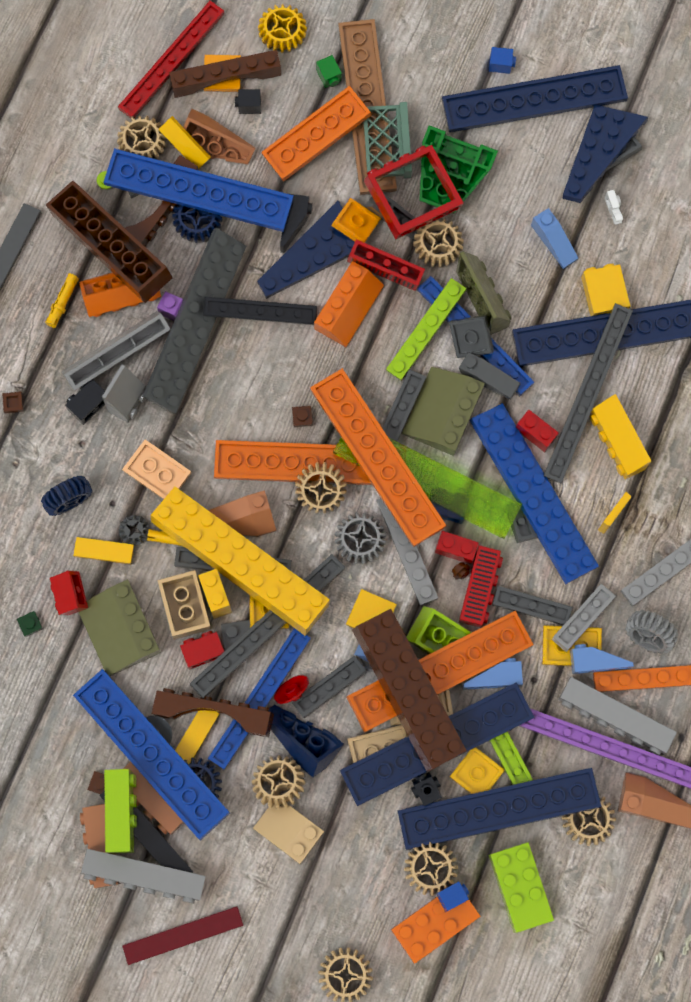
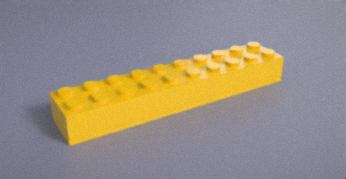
M174 486L151 514V523L212 568L217 569L220 574L304 636L308 634L329 607L330 599Z

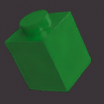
M333 55L316 62V71L325 88L329 86L334 87L342 81V72Z

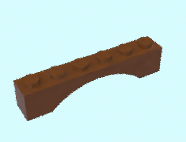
M277 50L172 71L169 74L174 98L192 95L203 88L228 80L281 76V65Z
M181 155L173 163L199 170L197 165ZM162 201L161 205L152 215L125 229L141 244L146 246L149 241L152 242L157 235L156 231L159 227H163L166 224L167 216L170 212H174V207H178V204Z
M163 688V691H156L151 713L155 716L175 720L185 714L196 711H215L235 719L251 735L267 738L270 736L274 714L269 712V708L258 706L257 709L250 708L249 704L239 703L237 706L232 705L231 701L224 699L216 702L212 701V697L208 696L204 699L202 697L195 698L193 697L194 694L182 692V695L174 694V690Z

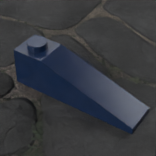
M276 705L269 708V712L274 714L271 726L272 732L296 763L311 777H315L326 769L344 746V743L330 731L313 727V723L309 721L305 723L297 719L295 714Z

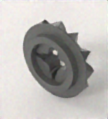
M128 516L120 522L119 535L127 544H142L148 537L149 524L142 516ZM135 525H138L137 529L140 533L134 532L133 535H131V530L127 526L134 527Z

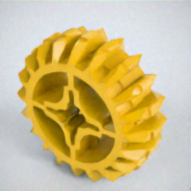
M275 4L274 10L268 8V13L263 12V18L259 19L258 31H260L259 37L262 38V43H267L268 49L273 47V50L280 49L281 53L284 52V49L290 52L291 47L296 49L297 44L301 45L303 43L302 39H305V32L307 31L306 20L303 19L302 13H298L297 8L292 10L291 5L285 8L284 4L281 5V8H278ZM274 22V27H272L271 31H268L269 25ZM296 25L297 30L291 35V30Z

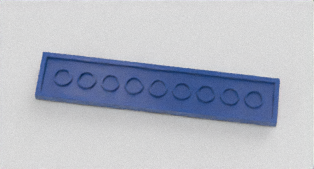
M115 148L104 179V185L281 232H284L294 195Z
M502 403L471 418L470 423L517 503H519L521 510L532 525L565 585L598 568L599 565L547 477H544L543 470L521 433L516 428L504 404Z
M103 669L73 695L200 841L230 814L226 807Z

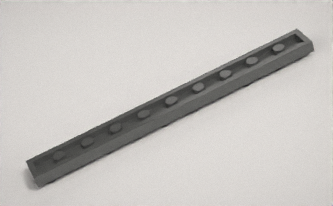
M616 303L614 304L547 465L544 477L559 484L562 483L633 310Z
M331 554L303 580L321 592L345 570V566ZM269 610L190 682V686L204 699L287 622Z

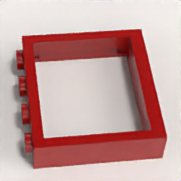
M432 145L428 147L421 146L411 155L406 153L396 162L389 161L379 170L377 168L370 170L364 180L395 240L459 210L464 204ZM427 156L451 201L400 225L376 179Z

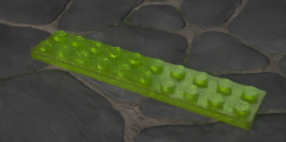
M340 438L333 453L360 466L343 439ZM389 438L431 503L505 539L522 504Z

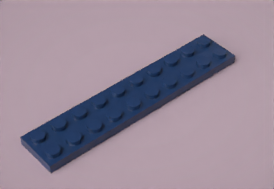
M620 65L442 96L449 133L592 108L595 105L603 106L626 102L628 100Z
M691 300L631 309L633 312L617 350L691 338ZM611 313L513 329L512 335L519 367L593 355Z
M517 682L449 716L467 750L466 752L535 718ZM408 736L340 770L357 806L427 772Z
M592 768L438 801L426 806L420 805L397 811L407 851L415 847L421 848L422 843L425 846H428L429 842L434 845L436 843L598 809L602 806Z

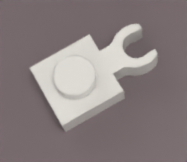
M614 190L607 191L604 198L610 215H612L614 225L620 224L623 220L619 210L621 206L620 197L615 194Z

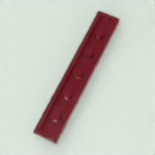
M238 906L122 945L127 964L131 965L244 925Z

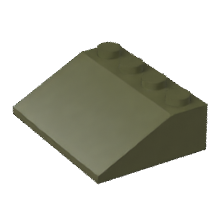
M462 251L459 255L456 273L463 286L467 288L466 292L478 316H487L490 335L508 328L511 322V315L507 309H504L501 295L499 293L496 294L494 290L495 284L491 277L488 278L484 262H480L477 256Z
M431 367L402 435L454 456L485 383L466 375Z
M128 579L87 600L88 609L79 612L101 664L109 677L161 653Z

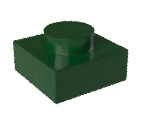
M35 611L17 618L24 637L43 629Z

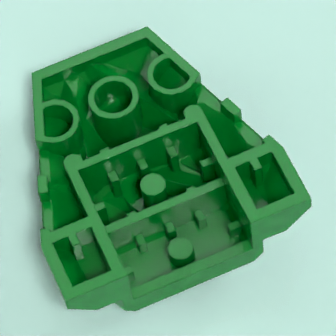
M430 125L422 141V146H433L463 203L492 169L498 150L482 144L480 147L447 136L446 131ZM425 156L421 160L419 201L438 208L451 200L427 156Z

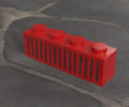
M357 239L347 260L349 263L354 261L370 272L416 291L425 271L420 266Z
M478 545L459 623L479 628L482 627L483 623L487 624L489 612H486L487 606L492 604L494 594H491L492 586L496 587L498 575H495L496 570L501 568L503 557H500L501 551Z

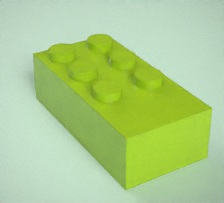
M130 769L104 770L105 852L109 854L134 853V828H137V816L133 814V808L137 807V796L133 794V787L137 785L136 775Z
M529 842L488 855L513 932L518 933L554 921Z

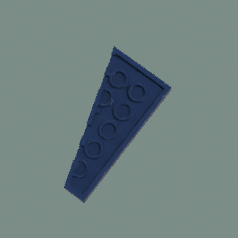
M595 105L564 189L563 199L581 203L592 190L597 180L605 174L606 169L614 163L627 147L628 142L637 135L642 125L646 124L648 117Z

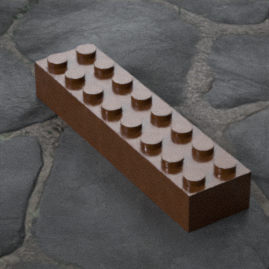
M71 181L46 204L52 216L144 303L173 278L168 268L76 182Z
M392 609L352 629L425 770L430 771L466 752V748Z

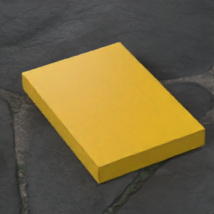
M543 626L542 665L571 666L570 650L575 649V645L586 644V647L602 649V628L589 627L572 647L565 652L551 640L562 626Z

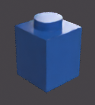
M492 47L489 72L510 74L511 68L515 67L516 56H513V49Z
M460 882L436 893L445 912L469 900L467 897L469 891L465 884L461 885Z

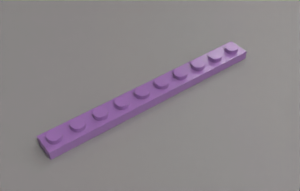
M533 709L530 710L535 718L520 725V727L691 789V767Z

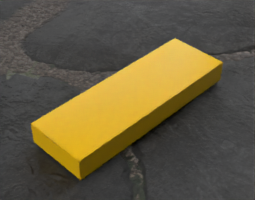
M173 116L158 129L187 160L197 165L198 169L211 158Z
M76 537L73 556L131 565L134 545Z
M198 711L175 749L183 760H187L188 765L191 764V758L195 757L220 715L218 712Z

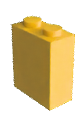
M607 264L603 268L598 269L591 267L583 272L581 279L590 316L611 313L615 303L628 309L630 308L620 264Z
M217 569L198 575L213 618L216 619L232 613Z

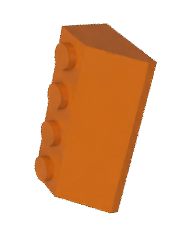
M352 261L316 318L314 330L347 347L383 289L384 284L368 269Z
M113 273L79 282L89 317H98L103 313L119 311L123 307H132L143 302ZM160 290L148 301H154L162 297Z

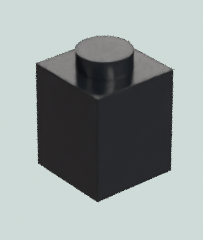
M238 89V96H235V107H238L239 114H261L260 89Z

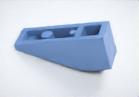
M549 208L533 218L532 228L563 269L579 259L562 226Z
M586 644L575 645V649L570 650L572 674L631 669L634 667L633 662L594 647H586Z
M508 658L504 660L505 662L497 664L464 683L462 686L463 690L506 688L516 682L521 687L523 685L521 661H516V658Z

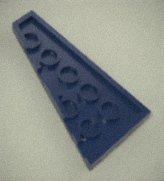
M339 201L257 281L266 299L349 257L355 241L331 226L343 209Z

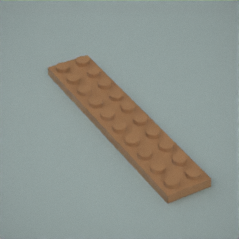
M375 19L338 23L346 88L350 86L366 107L386 106ZM371 112L372 115L369 119L374 122L379 115ZM381 118L376 125L384 130L388 123ZM362 122L352 130L359 191L360 195L370 194L364 183L367 176L364 122ZM374 127L368 132V135L373 139L380 134ZM382 135L377 142L385 147L390 141ZM374 144L369 151L376 157L381 149ZM390 145L387 150L392 154V148ZM383 153L378 159L386 164L391 158ZM375 161L371 166V170L375 168L379 170L383 167ZM395 176L376 179L382 192L397 191Z

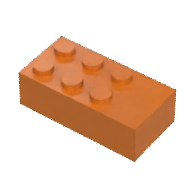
M435 897L390 930L415 964L481 916L470 900L445 912L438 897Z

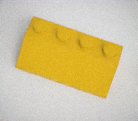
M614 394L592 409L590 420L594 426H597L601 441L606 443L610 458L615 460L617 472L620 476L623 475L626 480L646 470L651 463V459L617 395Z

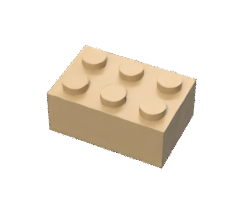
M195 570L157 580L174 640L212 630Z

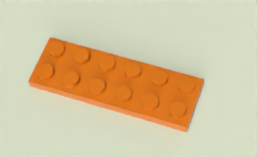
M348 86L261 153L284 182L372 114L353 89Z

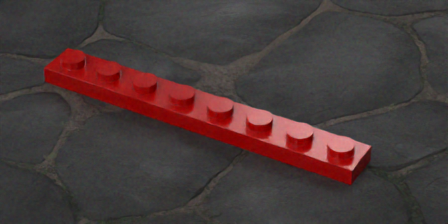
M209 1L119 104V110L130 118H135L169 79V72L175 71L220 20L224 15V10L212 1Z

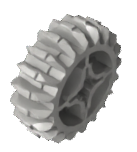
M357 512L353 519L350 514L348 515L349 522L346 519H342L344 526H337V529L340 531L335 532V536L339 537L335 539V544H341L337 547V551L344 549L341 556L344 557L348 554V562L351 561L352 557L355 558V564L358 563V559H362V564H365V558L372 562V555L378 558L379 553L377 551H384V548L380 546L386 545V541L381 539L386 537V533H380L384 530V526L377 527L380 520L372 522L373 515L367 519V514L363 513V518H359V513ZM360 524L357 531L346 533L350 527ZM366 525L374 531L376 538L366 533ZM361 530H363L362 535L363 538L366 539H362V542H360V546L358 547V537L361 533ZM344 538L349 539V541L355 544V551L346 545ZM375 544L369 551L361 552L364 545Z
M640 610L632 613L625 628L626 634L630 636V640L635 641L636 645L647 649V651L650 650L660 654L671 651L675 647L679 635L677 633L678 630L674 628L673 623L669 622V619L663 618V615H657L656 612L651 613L649 610L647 612Z

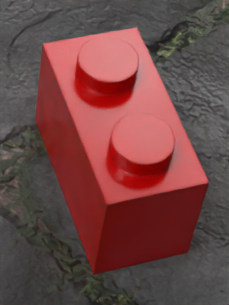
M530 410L525 413L516 425L521 435L544 453L559 434V432Z
M441 531L435 553L471 565L479 542Z
M68 570L50 577L51 590L56 602L55 607L59 615H72L88 609L79 571Z
M205 632L201 635V638L196 640L190 638L183 641V645H180L189 670L216 660L224 652L217 632Z

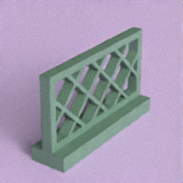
M400 102L399 105L367 107L370 112H375L379 115L374 122L369 118L364 121L367 173L371 170V166L375 161L383 167L384 163L378 159L383 153L391 158L389 161L395 162L398 161V155L399 158L406 153L411 155L407 102ZM388 111H396V117L392 121L384 116ZM381 118L388 123L384 130L376 125ZM391 126L397 130V134L393 138L385 133ZM373 127L380 132L375 139L368 135V132ZM382 135L390 141L385 147L377 142ZM392 143L399 149L395 155H392L387 150ZM374 144L381 149L376 157L369 151ZM412 163L400 168V171H393L383 177L404 176V178H411Z

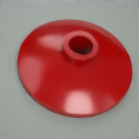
M305 675L290 678L278 688L274 695V700L278 704L297 701L308 687L309 679Z

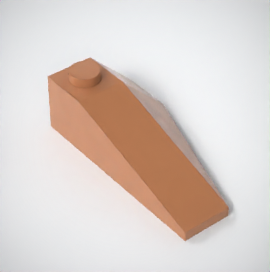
M191 109L183 128L211 156L210 159L220 158L229 162L249 163L255 151L254 146L209 116Z
M265 490L208 510L242 536L258 537L276 531Z
M625 773L618 812L691 829L690 804L646 777Z

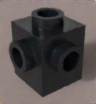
M430 772L423 773L412 780L414 785L411 787L415 798L420 797L424 806L442 798L438 790L441 785L437 777H432Z

